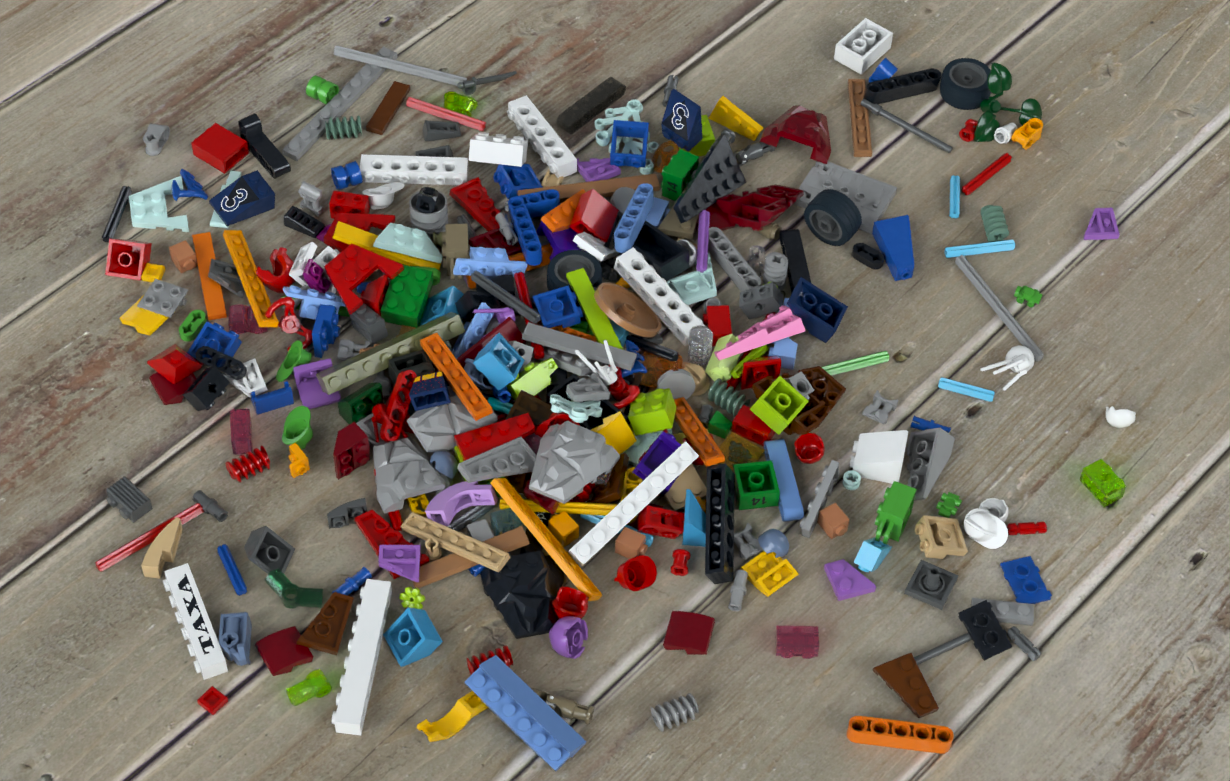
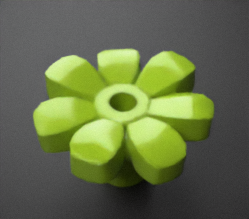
M409 586L405 588V592L400 593L399 597L401 600H404L401 603L403 608H423L421 602L425 601V596L421 595L418 588L412 589Z

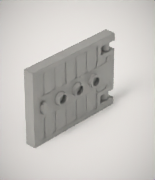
M816 161L815 167L811 168L799 187V190H804V195L794 204L806 209L808 204L821 191L825 189L837 190L848 196L859 209L862 217V224L859 230L872 234L874 222L880 221L894 198L897 187L831 162L824 164Z

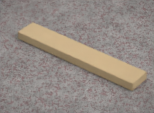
M414 512L401 525L402 531L425 541L431 539V543H433L432 538L438 541L439 547L498 573L510 559V555L507 552Z

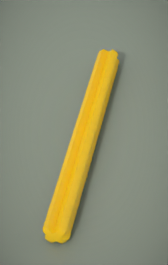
M501 498L499 503L500 509L513 511L504 499ZM524 499L534 512H548L533 501ZM560 502L555 513L565 511L567 514L606 516L617 504L567 502L563 504Z

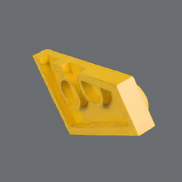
M724 96L719 99L708 118L753 141L758 138L763 130L760 124Z

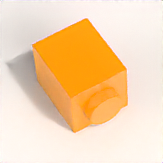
M565 511L553 515L548 521L549 531L563 547L579 538V525Z

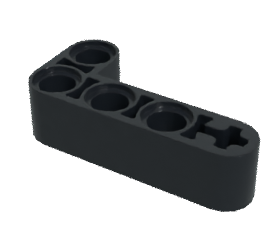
M251 114L238 121L240 137L247 141L248 150L274 179L291 171L287 159L263 133L262 124L257 114Z

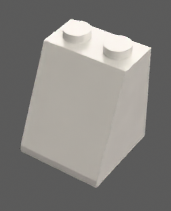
M909 431L861 433L859 440L854 441L852 452H855L856 455L851 456L849 467L853 468V471L858 472L861 478L891 484L894 481L899 482Z

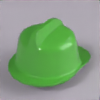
M300 340L295 341L291 345L286 358L282 362L276 375L278 382L286 380L290 374L294 375L293 367L310 363L312 354L303 348Z
M296 407L288 414L282 435L284 444L292 445L296 443L303 450L312 439L313 430L310 426L311 411L308 407Z

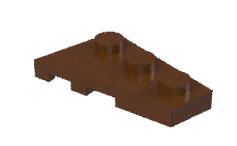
M626 453L620 454V459L608 474L603 473L600 475L602 480L598 486L594 487L592 500H588L586 503L607 504L622 498L624 478L629 462V457Z
M334 592L315 619L309 624L303 635L297 640L296 644L337 656L354 597Z
M912 653L873 668L874 673L877 676L879 675L886 682V685L898 694L901 701L918 718L938 711L939 707Z

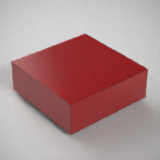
M211 686L197 699V702L210 714L214 715L228 702V698Z

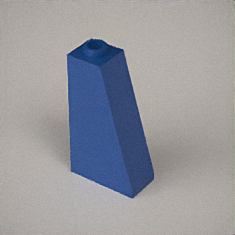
M904 215L875 221L872 235L884 256L894 280L912 278L914 257L909 216Z

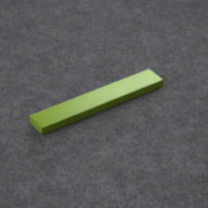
M584 268L566 273V278L576 294L577 301L597 342L604 344V340H607L609 346L623 350L607 315L601 310L595 300V290Z

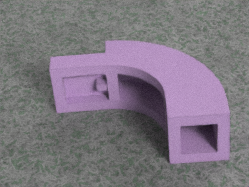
M465 481L452 485L437 494L430 501L425 512L428 519L444 526H449L453 517L462 509L477 505H496L498 498L492 485H479L478 481L470 483Z

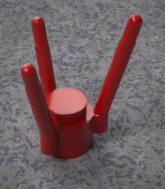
M378 404L372 409L374 416L371 420L376 443L379 442L377 423L382 424L383 419H385L390 428L393 427L386 414L387 407L385 404ZM402 428L400 433L404 436V438H407L408 435Z

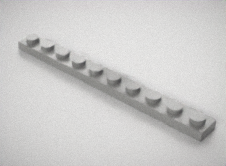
M382 47L375 54L394 60L397 59V53L385 47ZM366 64L282 149L283 155L298 161L326 132L325 121L328 123L330 117L333 122H335L336 117L340 118L387 68Z

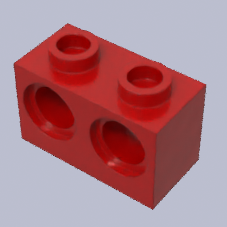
M333 191L329 202L330 217L335 219L338 213L369 214V196Z
M647 505L638 514L637 532L676 539L683 533L685 513Z

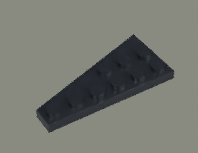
M725 134L718 137V142L710 150L711 153L701 163L694 174V179L688 183L687 190L681 194L673 208L680 223L687 222L702 212V210L716 203V199L730 194L746 183L744 174L738 165Z

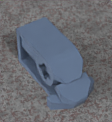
M248 612L221 614L220 647L226 659L234 660L238 666L250 665L252 623Z

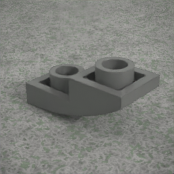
M366 499L353 500L330 511L327 514L329 529L348 526V519L367 512Z

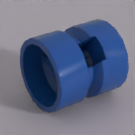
M356 161L345 164V167L337 166L331 168L332 179L337 190L348 188L349 184L354 186L363 182L361 171Z

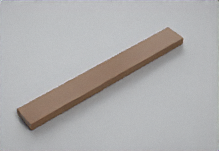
M656 174L518 190L517 196L554 189L559 192L560 203H563L582 189L586 192L594 189L603 197H611L621 187L632 188L636 191L640 184L648 183L653 186V191H659L660 184Z

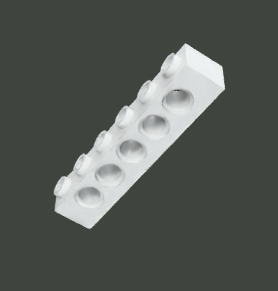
M526 95L508 102L507 115L509 119L514 121L517 129L521 130L525 139L532 144L533 150L538 152L543 163L549 166L550 172L555 174L557 178L576 173V157Z
M361 154L360 171L362 181L368 183L401 182L404 184L461 185L468 181V158Z
M633 247L616 258L614 269L684 346L702 335L705 327L703 321L691 311L689 305L680 299L678 293L668 286L666 280L656 273L655 268L645 261L640 252H637Z

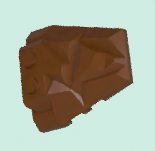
M820 366L798 370V373L803 372L814 391L809 394V402L783 430L787 435L794 433L803 435L819 427L846 391L844 386ZM788 372L782 373V378L784 380H787L790 377L794 376L789 375ZM772 375L766 376L754 383L752 389L756 398L759 399L777 378L773 379Z

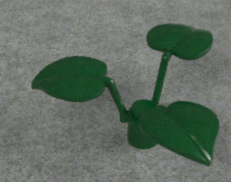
M998 63L991 64L988 76V89L996 95L990 96L989 99L981 102L980 108L984 113L979 118L976 127L975 142H989L995 139L994 134L996 129L1000 127V124L995 120L996 115L993 113H997L999 110L1021 113L1019 123L1022 126L1032 118L1040 120L1042 118L1041 106L1035 99H1026L1022 103L1021 110L1001 107L999 101L995 100L1003 95V91L1009 90L1012 85L1011 73L1005 66Z

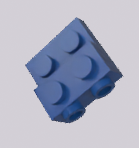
M499 164L493 176L494 181L498 182L501 186V193L506 195L508 199L517 196L518 190L543 187L530 164H523L522 167Z
M569 285L533 296V301L537 312L540 314L543 327L552 328L562 325L563 328H567L581 323L580 318L583 317L581 307L576 306V294L571 292Z
M320 304L312 330L314 354L317 358L323 357L324 351L328 350V345H334L336 337H339L340 326H337L339 315L336 314L337 309L333 305Z
M206 321L187 353L196 359V351L202 346H208L233 358L242 341L237 333L231 330L227 332L218 323L214 322V324ZM208 353L202 355L203 358L207 357L212 361V357ZM224 358L218 360L217 367L224 366L226 360Z

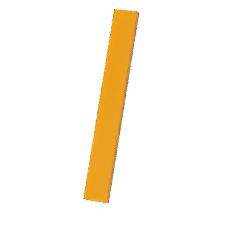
M224 230L223 237L258 326L278 327L279 322L275 312L270 318L265 316L271 302L263 282L256 275L257 267L242 231Z
M494 478L490 484L577 589L589 596L588 601L599 600L603 596L599 589L506 478Z

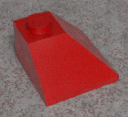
M110 238L105 275L141 281L144 268L150 262L152 243Z
M383 275L368 283L360 297L363 300V304H366L379 316H381V308L389 287L388 275Z
M176 344L147 361L149 366L174 385L202 367L199 361Z
M764 356L744 362L741 390L752 389L754 383L766 376L772 375L773 379L778 378L781 369V358L777 356Z

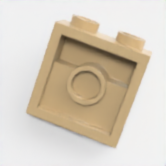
M923 515L915 525V534L919 535L921 540L920 550L924 551L927 558L944 559L946 555L965 556L968 552L958 519Z

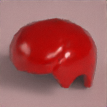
M816 433L800 435L794 443L796 456L804 464L816 463L824 455L823 440Z

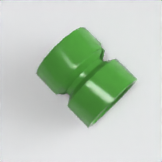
M317 75L309 80L306 87L307 96L316 100L319 99L324 104H327L339 92L338 85L326 81V79Z

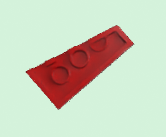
M479 177L450 189L449 195L487 231L500 227L495 219L500 211L495 208L494 201L487 195L486 188L482 187Z
M525 413L454 435V439L463 460L466 461L519 437L524 439L535 432V426L529 413Z

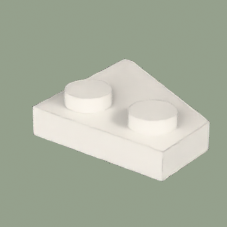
M586 232L577 234L573 239L580 249L589 252L598 261L602 262L618 254L615 247L611 250L603 246L605 244L604 241Z
M255 358L243 363L247 368V373L242 379L236 380L224 375L230 384L250 398V392L255 391L256 396L268 391ZM231 368L234 372L241 370L240 368Z

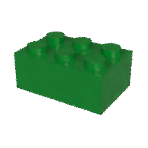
M403 265L404 270L390 281L381 308V317L387 323L415 329L420 325L434 283L433 271Z

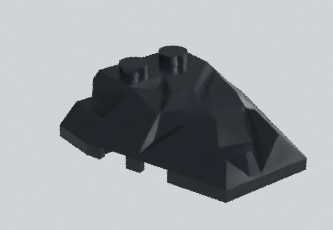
M542 551L510 556V559L499 573L489 568L481 571L480 576L485 594L490 596L494 602V607L503 615L504 622L516 639L547 634L557 620H559L552 601L556 599L557 593L563 585L564 572L550 555L545 556Z

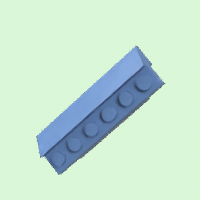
M497 655L479 664V668L464 682L489 709L555 771L587 743Z

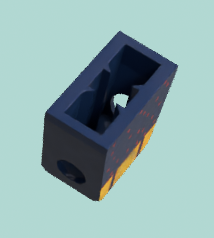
M429 371L427 375L415 378L409 393L415 411L451 403L448 387L442 372Z

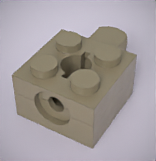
M445 224L446 232H442V243H446L442 246L443 257H446L443 258V269H447V276H451V280H455V276H458V280H462L463 275H454L453 269L457 258L469 259L468 224Z

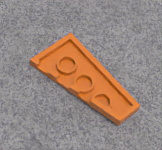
M584 189L580 190L546 213L541 218V221L553 233L569 229L579 199L586 191Z

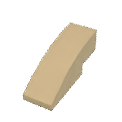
M175 518L150 545L141 565L144 577L161 578L165 562L173 563L183 531L180 518Z

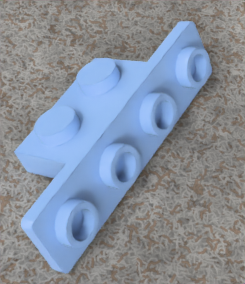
M470 247L469 256L471 259L457 258L453 274L471 276L474 271H479L484 276L513 275L514 277L515 273L523 272L525 274L527 262L510 261L506 249Z
M293 285L283 287L286 296L302 299L298 315L303 318L316 320L320 304L335 306L337 309L336 314H338L340 306L346 307L340 296H336L332 292L324 294L319 293L315 289L302 290Z
M481 302L478 309L491 308L486 303ZM476 313L471 322L465 323V332L459 335L451 350L456 359L481 340L494 313Z

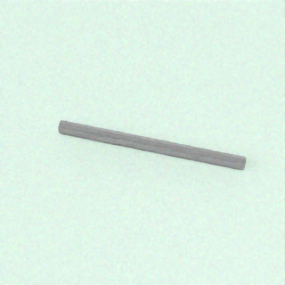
M338 45L334 48L335 56L457 86L459 82L467 81L466 77Z
M964 255L956 257L955 263L1022 346H1026L1032 351L1036 362L1042 360L1043 352Z

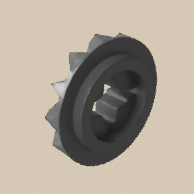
M613 257L601 263L602 277L608 281L616 282L622 276L616 270L611 272V268H614L616 261Z

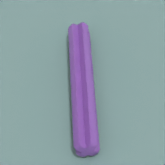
M702 210L699 213L696 269L701 273L707 270L710 213L706 210Z

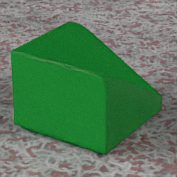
M719 411L715 412L708 423V432L726 439L732 429V422Z

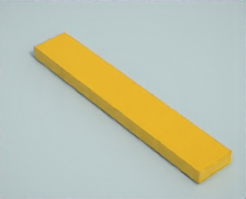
M340 221L336 225L333 235L335 240L349 245L352 243L407 266L430 267L440 270L441 263L373 247L378 235Z

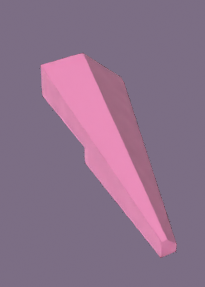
M782 305L779 307L777 314L770 313L766 320L757 322L740 334L738 341L735 343L729 342L724 349L714 353L718 360H722L805 332L806 330L801 318L793 315L789 307Z

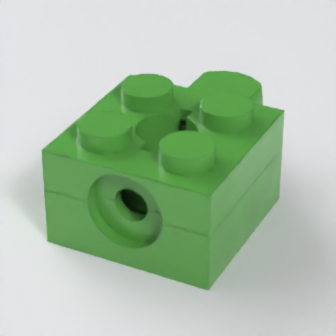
M896 481L893 482L891 488L887 487L884 494L885 500L880 502L877 510L875 541L879 542L882 536H884L883 543L886 545L889 539L899 542L912 513L917 489Z

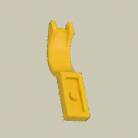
M471 691L458 699L455 706L443 718L432 723L426 719L417 725V729L419 731L422 730L428 736L430 742L445 740L462 730L471 718L488 707Z

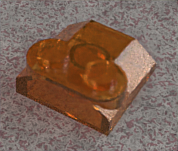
M643 352L645 359L643 365L648 372L642 373L640 385L657 388L658 379L662 374L669 370L678 371V369H682L683 359L679 354L677 361L672 362L648 352Z

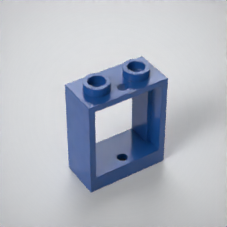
M614 120L610 165L632 166L635 168L646 166L648 122ZM617 136L643 138L642 155L616 153Z

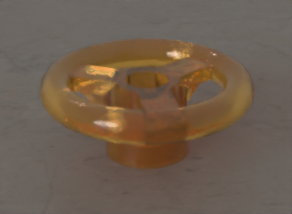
M674 141L662 143L655 151L652 158L655 172L662 173L664 166H667L672 156L676 155L679 151V147ZM668 146H672L674 148L669 152H665L663 150ZM659 155H660V156H661V163H660V165H659V167H658V166H657V160H658V157H659Z

